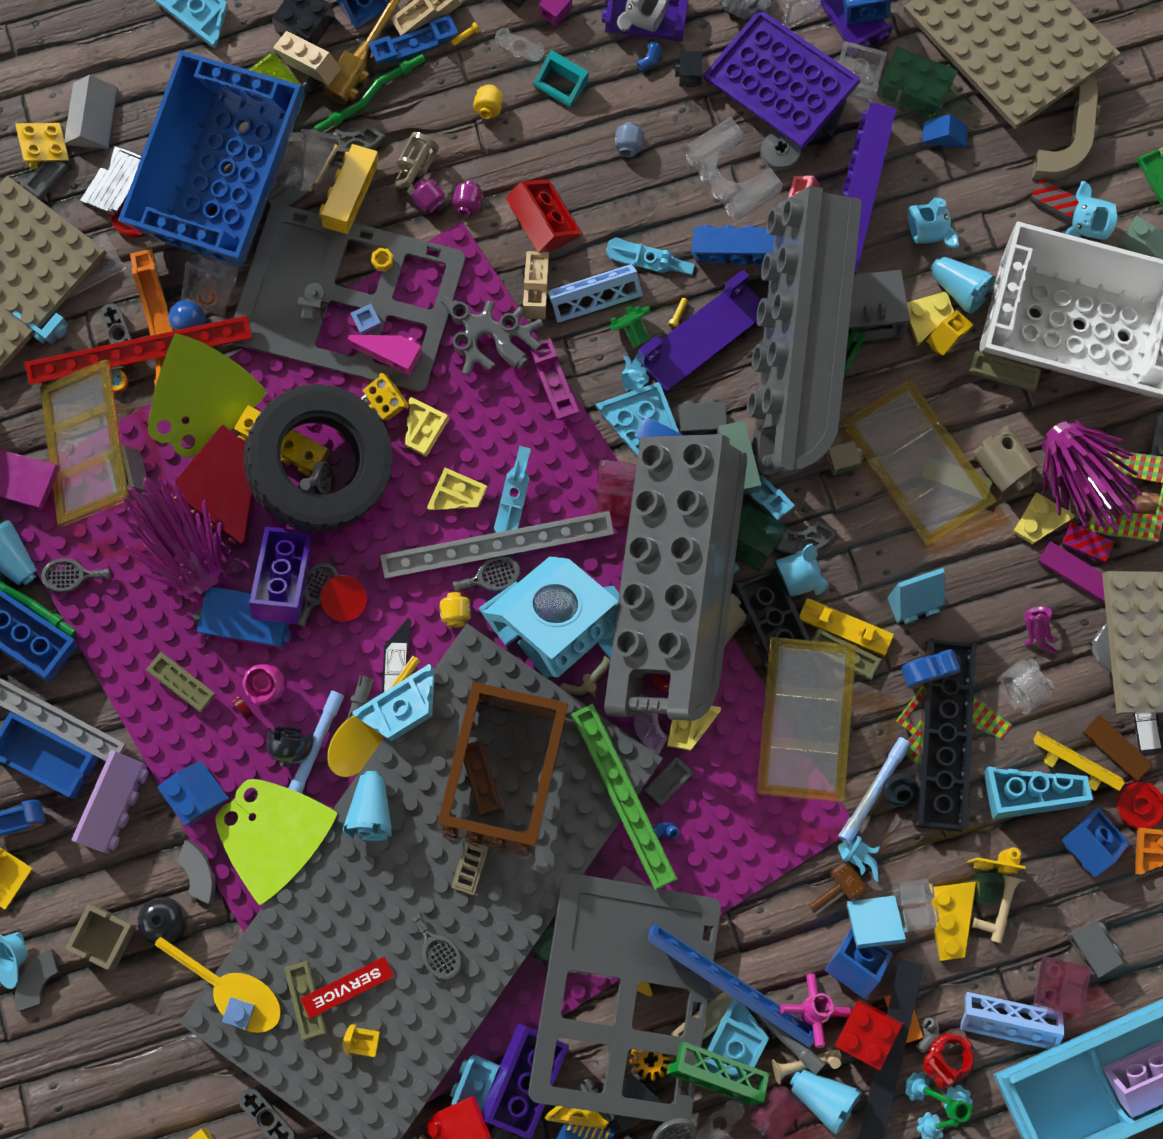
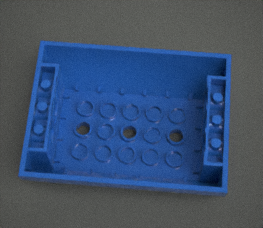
M180 50L118 220L161 242L236 266H244L306 95L304 88L299 84ZM244 122H248L247 130L244 132H240V125ZM233 164V170L229 174H225V166ZM216 205L218 207L217 213L209 216V209Z

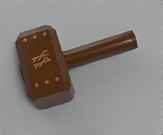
M848 862L841 863L830 872V877L836 885L808 905L813 913L840 893H843L849 901H854L867 891L866 885Z

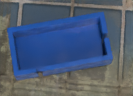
M10 712L0 728V762L77 800L87 782L83 779L84 776L90 777L100 758Z

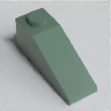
M1136 215L1118 244L1132 252L1163 260V233L1156 226Z

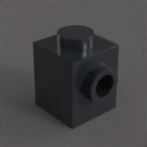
M680 51L679 64H675V77H679V86L688 88L701 86L702 51Z

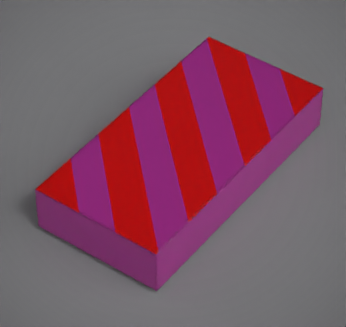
M1071 522L1061 545L1105 563L1114 541Z

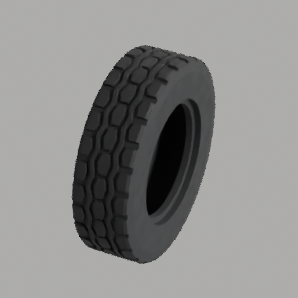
M312 384L311 386H298L293 390L289 389L281 393L280 396L275 397L264 407L252 425L246 439L243 460L244 472L247 475L248 486L252 489V494L256 501L260 502L261 507L269 515L272 514L274 519L282 524L286 523L288 527L297 530L302 529L304 531H312L313 533H317V531L323 533L336 529L339 530L349 526V524H353L363 517L380 499L390 479L393 453L391 452L390 437L387 436L388 431L383 421H380L379 415L362 398L356 397V394L346 389L341 390L340 387ZM315 423L329 426L341 433L349 442L355 458L354 474L349 485L331 494H314L295 485L287 476L281 462L282 441L291 430L301 425Z

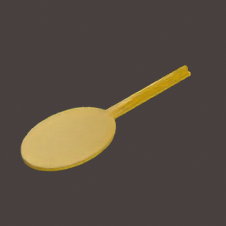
M412 656L390 688L408 678L420 660ZM356 716L350 717L339 727L331 740L328 749L330 769L341 777L358 774L383 741L384 736Z
M162 937L157 939L155 945L214 986V1001L223 1016L230 997L255 1005L246 1031L266 1032L278 1024L281 1015L279 1002L272 990L262 981L243 973H229L218 977Z

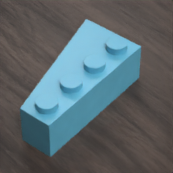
M987 767L983 773L993 819L1083 807L1093 800L1087 776L1059 773L1047 774L1039 771L1025 772L1018 771V769H996V767Z

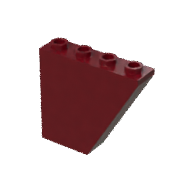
M221 425L174 483L176 486H179L187 505L192 508L190 512L194 516L199 514L200 520L204 517L201 503L205 500L208 514L210 513L212 529L217 532V524L221 522V531L228 535L225 539L235 547L240 544L243 548H246L249 541L255 497L252 494V489L248 486L247 475L244 472L243 460L246 442L224 425ZM171 485V487H170L169 489H170V491L174 494V495L172 496V498H173L176 502H178V499H177V497H176V495H175V493H174V490H173V488H172V485Z

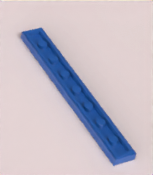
M654 923L650 928L648 942L810 1048L815 1042L813 1027L805 1024L793 1014H781L780 1005Z

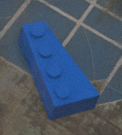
M702 225L701 227H694L691 253L695 261L725 264L726 260H729L737 266L754 263L759 265V268H762L766 253L773 252L774 235H768L766 228H758L753 225L745 226V228H736L732 225H725L723 227Z

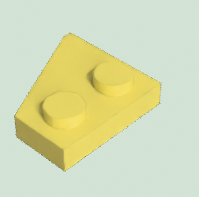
M947 291L907 302L910 318L909 326L916 346L920 345L945 318L954 312Z
M711 706L705 715L694 721L672 720L667 747L691 751L720 713L721 707Z

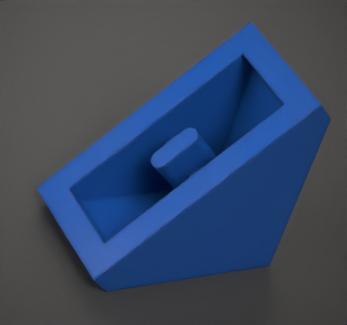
M951 114L924 121L922 144L966 148L968 126Z

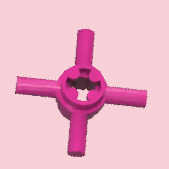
M808 974L806 978L809 997L803 1001L802 1005L781 1004L780 1012L781 1014L800 1015L805 1024L813 1026L815 1047L823 1048L825 1047L822 1024L830 1016L849 1017L851 1010L849 1007H834L833 1001L828 995L818 993L816 974Z

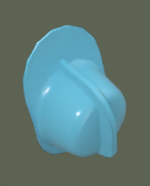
M20 932L6 936L0 935V982L8 989H13L17 985L18 967L28 957L25 941Z

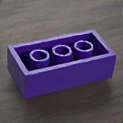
M265 527L249 602L251 619L299 624L313 551L312 531Z
M518 1023L481 1113L484 1121L531 1139L545 1104L532 1101L528 1094L538 1031ZM558 1039L556 1041L550 1079L551 1086L555 1082L569 1048L568 1044Z

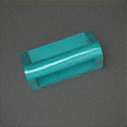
M551 50L533 86L570 108L589 82V72ZM550 70L576 84L570 97L543 82Z

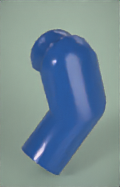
M656 41L648 43L647 57L637 61L640 71L659 62L662 52L660 43Z
M659 822L653 827L658 839H676L680 833L678 827L673 823Z

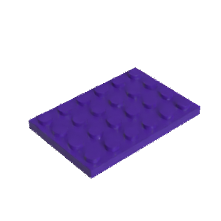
M761 9L757 11L703 74L706 81L802 149L806 147L861 83L860 77Z

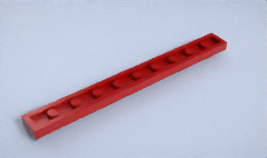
M246 315L25 362L29 385L164 358L175 333L190 337L210 347L253 339L249 316Z

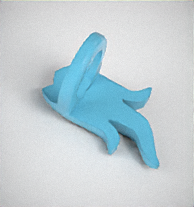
M638 354L633 364H631L628 356H622L626 362L625 369L622 372L624 389L626 391H634L642 388L648 383L649 376L646 374V368L644 366L641 367V363L637 359Z
M860 836L854 837L851 844L843 841L838 846L843 858L842 860L844 862L850 861L860 868L861 875L865 872V866L862 862L868 864L872 868L875 881L879 882L877 862L868 852L877 853L880 846L870 848L862 842Z

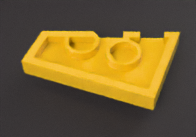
M976 882L927 888L939 961L965 958Z

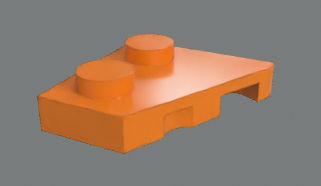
M1137 828L1135 874L1141 875L1149 870L1163 866V830Z

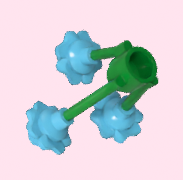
M914 1072L906 1081L905 1094L909 1095L911 1101L916 1099L923 1100L924 1095H930L944 1102V1108L950 1118L949 1121L940 1122L938 1115H932L929 1112L925 1113L924 1117L918 1119L919 1126L917 1127V1131L922 1135V1139L942 1138V1130L945 1127H958L959 1122H966L970 1118L973 1101L969 1098L971 1095L969 1090L963 1089L958 1084L955 1088L952 1086L948 1087L947 1093L943 1096L930 1090V1079L926 1077L924 1072L919 1074Z

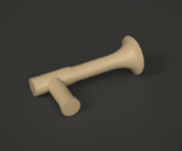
M1003 874L1000 875L1005 880V889L995 924L979 920L975 917L972 922V928L993 933L991 940L1002 943L1015 888L1020 882L1025 881Z
M839 1049L817 1055L825 1064H829L834 1069L839 1068L841 1065ZM772 1059L774 1076L779 1085L786 1075L808 1068L801 1061L779 1064Z

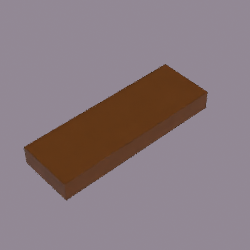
M1098 715L1082 732L1135 782L1153 765L1101 715Z
M483 740L469 743L463 762L479 817L503 810Z

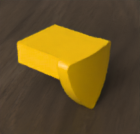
M351 1024L343 1039L345 1055L351 1056V1053L376 1057L380 1031L356 1028V1025Z

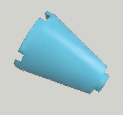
M947 257L936 259L931 267L932 276L965 312L971 314L977 311L986 301L984 298L987 291L991 293L996 282V276L992 273Z
M8 520L0 524V572L17 585L23 583L26 586L36 578L34 574L37 570L13 524Z
M366 771L359 778L343 826L342 833L349 838L354 839V835L362 836V841L387 840L388 836H392L384 777L380 776L379 772Z
M803 1070L801 1073L797 1071L790 1082L793 1086L791 1091L836 1135L850 1117V1112L856 1106L862 1093L856 1088L818 1074L815 1075L807 1070Z

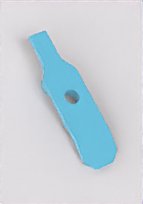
M617 237L608 241L606 249L608 257L612 260L659 273L673 270L692 275L695 266L693 263L674 258L672 252L668 250H659L643 246L642 244L627 242ZM652 255L654 259L649 261L646 257Z
M519 446L515 466L507 473L494 526L496 533L518 529L530 480L526 468L531 448ZM512 488L518 490V496L513 497L510 494Z

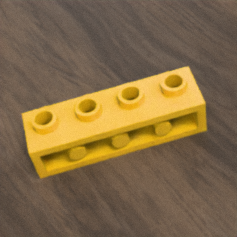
M352 144L349 152H345L343 166L337 170L335 184L329 188L327 193L328 200L326 204H322L319 211V217L322 218V227L344 234L349 233L379 165L378 151Z
M249 405L234 427L238 437L245 442L252 425L261 413ZM291 430L284 437L281 445V462L287 466L292 463L298 467L297 470L308 477L312 474L315 464L319 461H327L330 455L328 448L295 430Z

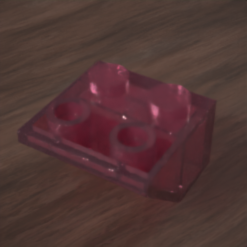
M600 460L594 513L610 511V515L630 517L637 464Z
M1042 956L1033 1005L1073 1016H1083L1091 967Z
M782 1085L778 1088L774 1086L766 1096L768 1102L763 1108L758 1106L750 1117L753 1120L750 1125L767 1139H781L806 1107L802 1101Z

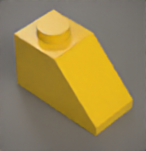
M956 310L938 325L926 342L930 344L934 352L945 355L974 324Z

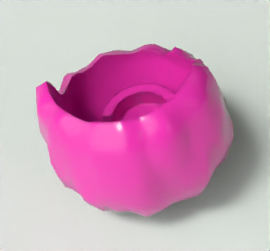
M268 664L251 667L246 671L242 682L246 696L258 705H271L273 702H277L285 690L284 675L276 666Z

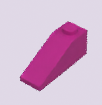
M349 335L348 337L350 347L408 376L411 375L423 354L420 343L412 337L405 338L403 336Z

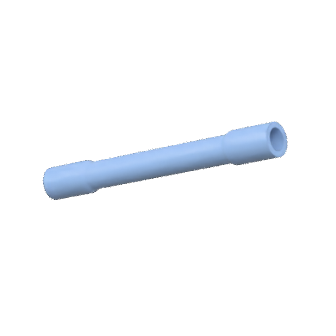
M331 691L324 706L323 714L313 734L314 743L311 754L306 760L301 762L294 779L290 783L289 789L302 794L307 777L333 718L340 708L344 695Z
M899 737L890 751L888 759L859 806L843 827L838 837L844 842L851 844L861 828L862 822L883 790L884 784L891 777L897 765L903 760L911 747V743L906 739Z

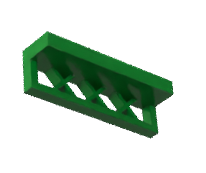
M686 1042L680 1043L677 1060L674 1063L668 1064L666 1073L750 1105L764 1102L769 1073ZM686 1050L693 1052L697 1063L694 1065L684 1063ZM709 1059L714 1060L719 1070L715 1073L709 1072L705 1062ZM730 1067L736 1068L741 1078L736 1081L731 1080L726 1070ZM752 1075L761 1077L758 1090L752 1088L748 1077Z

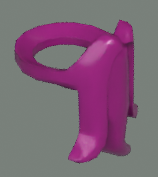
M1038 606L1024 613L1023 617L1029 636L1024 644L1031 645L1035 638L1042 650L1057 655L1058 651L1048 645L1045 639L1047 637V640L1051 643L1058 641V638L1051 634L1050 621L1053 614L1050 608Z

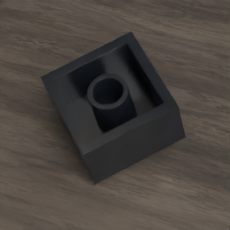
M284 0L272 17L276 32L283 35L288 31L317 45L335 19V13L332 4L325 0Z

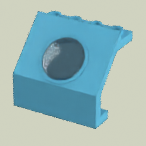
M548 557L483 613L494 631L500 632L507 625L538 651L552 676L559 677L615 628L616 603L618 600L570 559Z

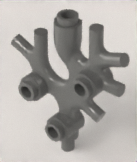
M446 295L440 300V303L447 308V312L451 315L453 322L457 325L465 326V332H459L453 337L455 352L466 357L462 374L470 377L476 363H480L489 371L495 367V363L478 350L477 341L482 335L493 336L500 356L513 368H518L519 370L526 365L528 359L525 353L511 343V338L519 337L535 351H538L542 345L532 337L534 331L544 327L541 319L530 324L521 325L519 320L526 313L521 306L513 314L506 313L501 317L500 322H496L492 318L495 303L491 301H486L481 314H474L469 311L468 306L464 302L452 301Z

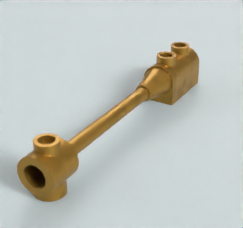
M400 0L389 1L368 38L359 46L354 54L346 50L338 61L342 69L329 85L324 84L323 94L343 105L348 100L354 102L359 93L355 88L359 82L364 84L370 74L366 71L372 53L369 43L378 39Z

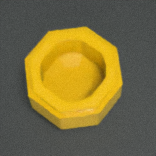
M379 248L372 253L371 262L377 271L386 272L393 267L394 257L388 249Z

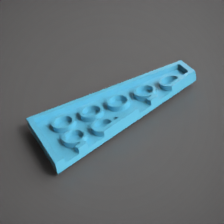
M659 382L595 404L597 410L637 458L640 440L634 436L645 417L653 419L679 433Z

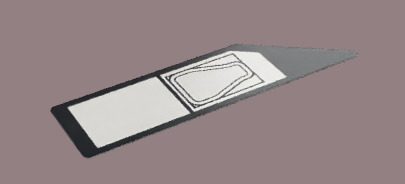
M410 618L405 620L384 646L382 693L390 689L408 663Z
M1133 714L1139 751L1143 755L1163 753L1158 714Z

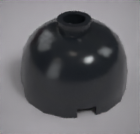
M275 726L274 731L268 728L266 749L271 758L279 761L278 765L292 767L293 764L306 760L311 754L314 735L310 732H307V736L300 734L301 729Z
M158 897L147 902L141 908L137 918L141 936L152 944H155L159 937H162L171 944L182 937L188 925L187 913L183 906L177 900L168 897Z

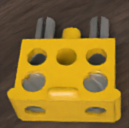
M380 373V377L362 390L365 395L361 398L367 403L371 402L369 407L378 412L380 421L382 419L389 421L404 408L408 409L409 404L391 378L386 374Z

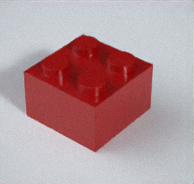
M858 1000L835 1046L880 1070L904 1023Z

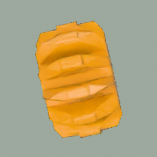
M632 1049L631 1053L638 1056V1059H631L630 1064L639 1063V1066L633 1071L636 1074L643 1069L641 1079L645 1080L648 1072H650L652 1081L656 1079L654 1073L656 1071L661 1077L665 1076L660 1068H668V1064L663 1063V1060L672 1059L671 1055L663 1056L662 1053L653 1052V1056L657 1055L658 1059L654 1061V1066H648L649 1063L645 1064L644 1058L648 1057L650 1051L641 1050V1052Z

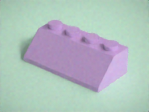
M110 751L72 837V841L106 854H110L111 850L114 851L119 843V837L117 836L121 828H124L129 820L128 811L137 802L139 796L138 788L147 779L149 771L146 764L116 751Z
M1163 1040L1102 1067L1121 1105L1132 1118L1163 1104Z

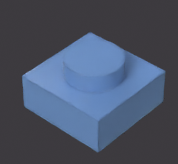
M372 304L351 313L361 335L382 326Z
M230 997L222 1022L246 1030L255 1005Z

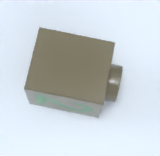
M855 441L831 447L825 454L832 476L858 469L862 463L861 460H863L860 447H856Z

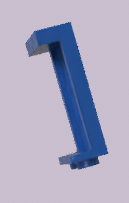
M215 587L206 590L197 632L201 636H217L276 646L283 650L285 644H289L291 631L288 630L289 623L251 619L249 604L251 593Z

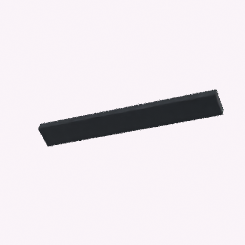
M903 959L899 960L887 1015L904 1024L880 1070L874 1069L858 1139L885 1138L924 967L922 964Z

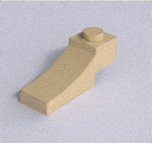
M413 0L395 14L391 20L399 34L403 36L438 17L447 16L460 6L462 1Z
M527 251L523 298V309L526 311L523 318L546 319L549 252Z

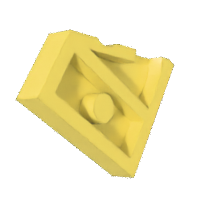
M410 397L409 417H407L408 432L406 433L405 445L427 457L450 418L448 415Z
M444 468L427 509L479 508L488 486Z
M1036 492L1012 533L1034 544L1063 524L1071 521L1075 514L1061 507L1062 512L1059 516L1056 503Z

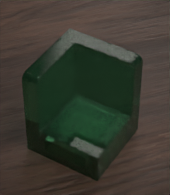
M1003 873L975 874V904L1000 903L999 884L1003 883Z

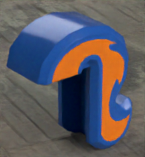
M946 650L936 655L913 660L901 668L906 686L909 689L920 688L925 683L955 675L961 670L953 650Z
M38 800L23 801L20 807L0 812V839L43 826L46 819L42 802Z

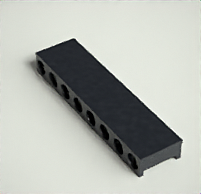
M777 568L742 583H736L732 587L731 593L741 601L739 607L747 617L744 623L807 759L850 742L849 740L854 738L855 734Z
M929 638L926 641L925 657L939 654L942 651L953 650L961 670L955 675L923 684L917 778L919 795L916 798L914 828L963 832V830L967 829L977 643L943 641Z

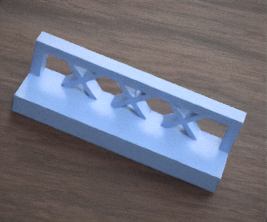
M632 264L547 291L558 323L643 296L637 271ZM634 281L636 291L628 294L621 291L626 283ZM611 289L615 291L609 300L600 298L604 290ZM585 296L594 298L590 306L583 307L579 303ZM566 302L573 305L568 313L560 315L558 305Z
M967 992L965 995V1012L961 1020V1030L1051 1049L1060 1045L1064 1036L1063 1012ZM972 1002L980 1003L984 1009L972 1008ZM996 1008H1003L1009 1014H1000ZM1020 1013L1029 1014L1033 1019H1024ZM1044 1019L1056 1020V1026L1048 1024Z

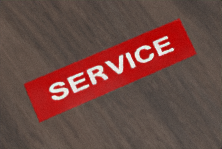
M384 956L300 998L310 1019L394 977Z

